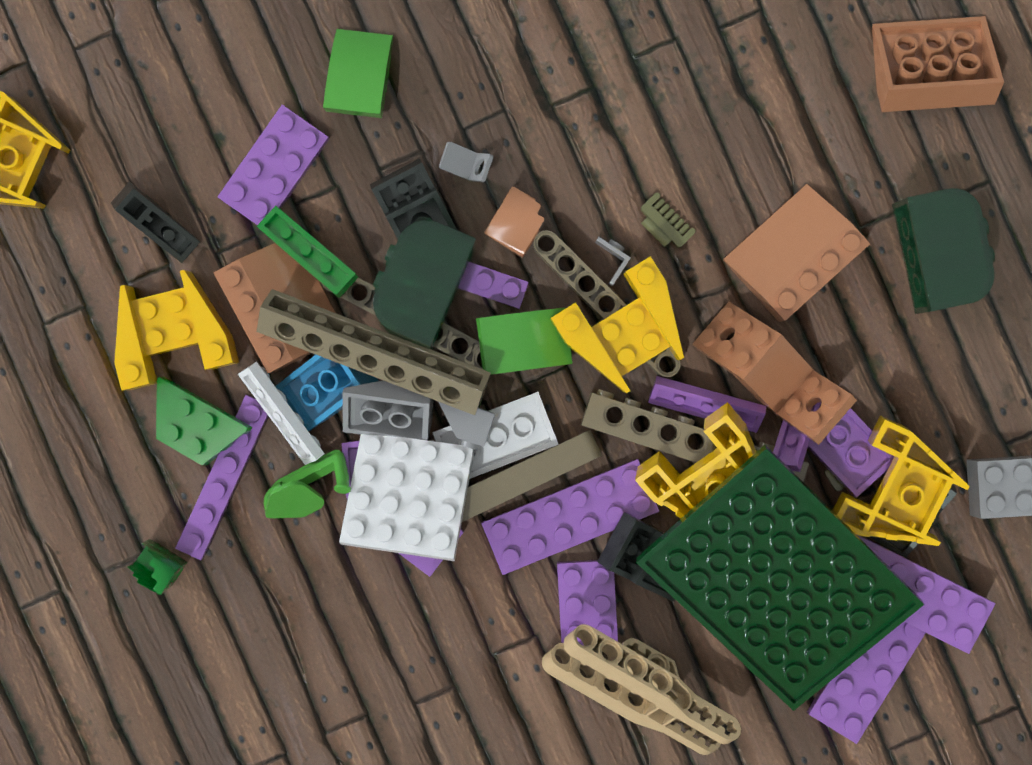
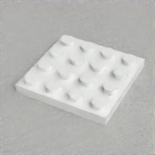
M361 434L350 486L351 492H349L339 543L347 546L455 561L474 449L457 444L406 437Z

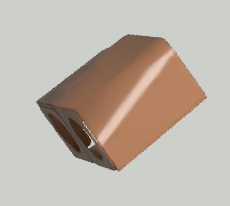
M512 186L484 232L485 235L523 258L544 222V218L538 215L541 205L536 202L535 198Z

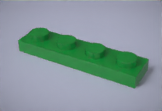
M277 206L257 225V228L338 298L359 278L355 272Z

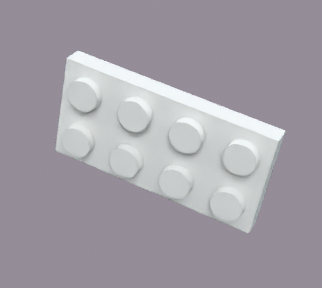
M539 392L489 410L495 413L485 446L478 445L477 450H474L469 479L559 445ZM451 426L432 432L436 442L461 445L462 440L456 438Z

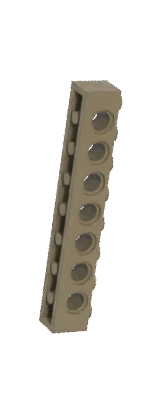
M274 289L270 291L260 306L256 331L258 333L475 415L478 410L491 372Z
M598 389L597 394L590 393L580 423L582 426L693 462H698L715 450V444L704 433V429L694 426L695 420L680 415L678 420L667 417L668 411L652 407L651 412L640 409V402L625 398L624 403L613 400L615 394ZM618 407L621 410V418L618 422L611 423L607 420L606 412L609 408ZM643 415L648 420V426L644 431L639 432L635 430L633 422L636 417ZM667 424H671L675 429V434L670 440H664L660 435L661 428ZM693 433H698L702 440L701 445L696 449H691L687 443L688 437ZM759 442L758 447L755 446L756 452L764 445H766L772 452L774 451L775 447L763 442ZM803 462L800 472L792 471L803 482L809 463Z

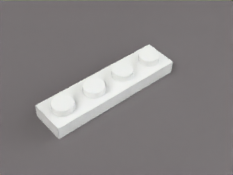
M255 362L238 374L305 465L318 460L325 454L320 448L321 445L317 438L310 435L305 428L300 415L293 412L288 405L286 396L282 391L276 389L271 382L265 368Z

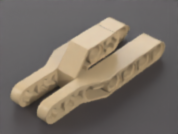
M581 624L564 638V643H558L543 656L542 666L549 675L629 721L662 732L699 754L709 755L716 751L721 744H729L741 734L740 723L735 717L697 696L680 679L674 660L635 638H629L621 644L597 629ZM577 637L582 640L584 646L579 644ZM602 652L608 656V660L603 657ZM555 655L561 658L562 664L556 660ZM580 669L585 672L587 678L581 675ZM604 683L609 686L610 691L605 688ZM628 696L633 699L634 705L630 703ZM699 710L703 711L702 716L705 718L703 721L700 720ZM678 723H684L685 732L681 731V725ZM724 724L727 725V731L730 732L728 735L725 734V728L722 727ZM705 735L708 737L707 741L710 743V745L708 746L705 745L706 740L702 738Z

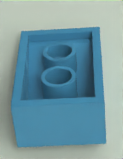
M314 355L275 387L283 392L288 405L293 412L300 415L305 428L309 432L343 409L344 388L378 382L379 380L371 375Z

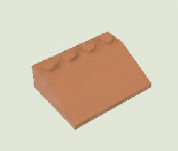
M985 16L873 24L872 35L876 88L882 112L995 105L1004 80Z
M806 184L729 253L723 261L778 322L786 321L868 247L870 243L847 218Z
M275 243L213 272L268 374H274L311 354V352L256 332L260 306L272 289L336 313L320 282Z

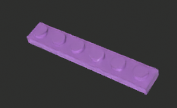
M245 395L236 415L237 419L252 427L251 431L243 434L233 442L231 447L218 454L175 548L199 560L204 559L269 417L256 398Z

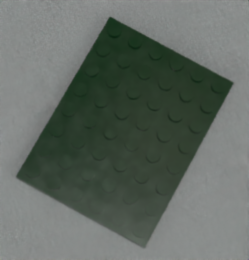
M766 445L760 448L636 558V563L793 711L924 605L922 599Z

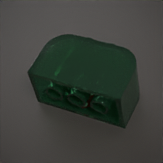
M950 188L907 197L892 204L915 314L974 303L988 294L994 282L993 263L995 262V253L992 246H989L988 221L985 217L983 218L980 204L973 195L962 189Z
M431 220L417 221L405 228L396 245H390L385 256V266L387 267L384 272H378L373 287H375L373 306L380 329L383 332L432 350L474 252L476 238Z

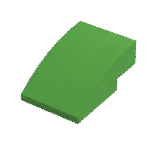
M344 29L336 30L323 104L326 112L382 118L385 92H387L393 35Z
M565 308L476 318L483 370L491 372L490 375L572 364L571 349L565 344L550 320L551 317Z

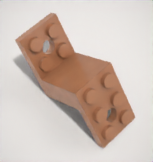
M728 302L692 344L701 353L732 373L768 410L818 445L857 401L852 394L814 371L782 334L731 302ZM731 333H735L730 340H726ZM822 402L818 410L811 411L815 404Z

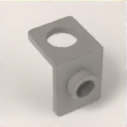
M447 142L439 168L469 181L485 182L493 155L476 153L453 142ZM484 161L483 169L480 172V174H478L479 167L481 163Z
M598 237L595 242L597 245L623 261L608 283L612 287L631 257L623 253L625 248L611 239L609 242H606Z

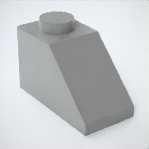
M439 402L456 438L462 440V446L477 450L478 445L485 446L495 413L478 408L476 414L472 415Z

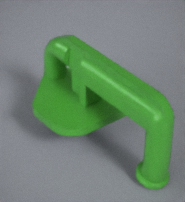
M339 450L331 451L318 460L277 480L265 494V516L267 518H301L322 508L324 505L323 496L308 486V484L332 471H335L336 476L334 490L341 494L351 492L349 474L343 452Z

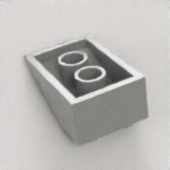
M384 380L344 388L343 432L428 440L433 419L434 400Z

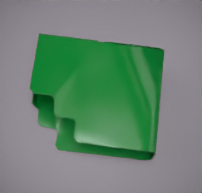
M148 539L142 542L146 547L138 559L128 568L134 572L132 575L138 579V584L161 595L172 587L188 562L155 541Z

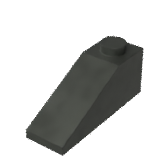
M130 181L111 202L116 212L181 263L200 243L197 238Z

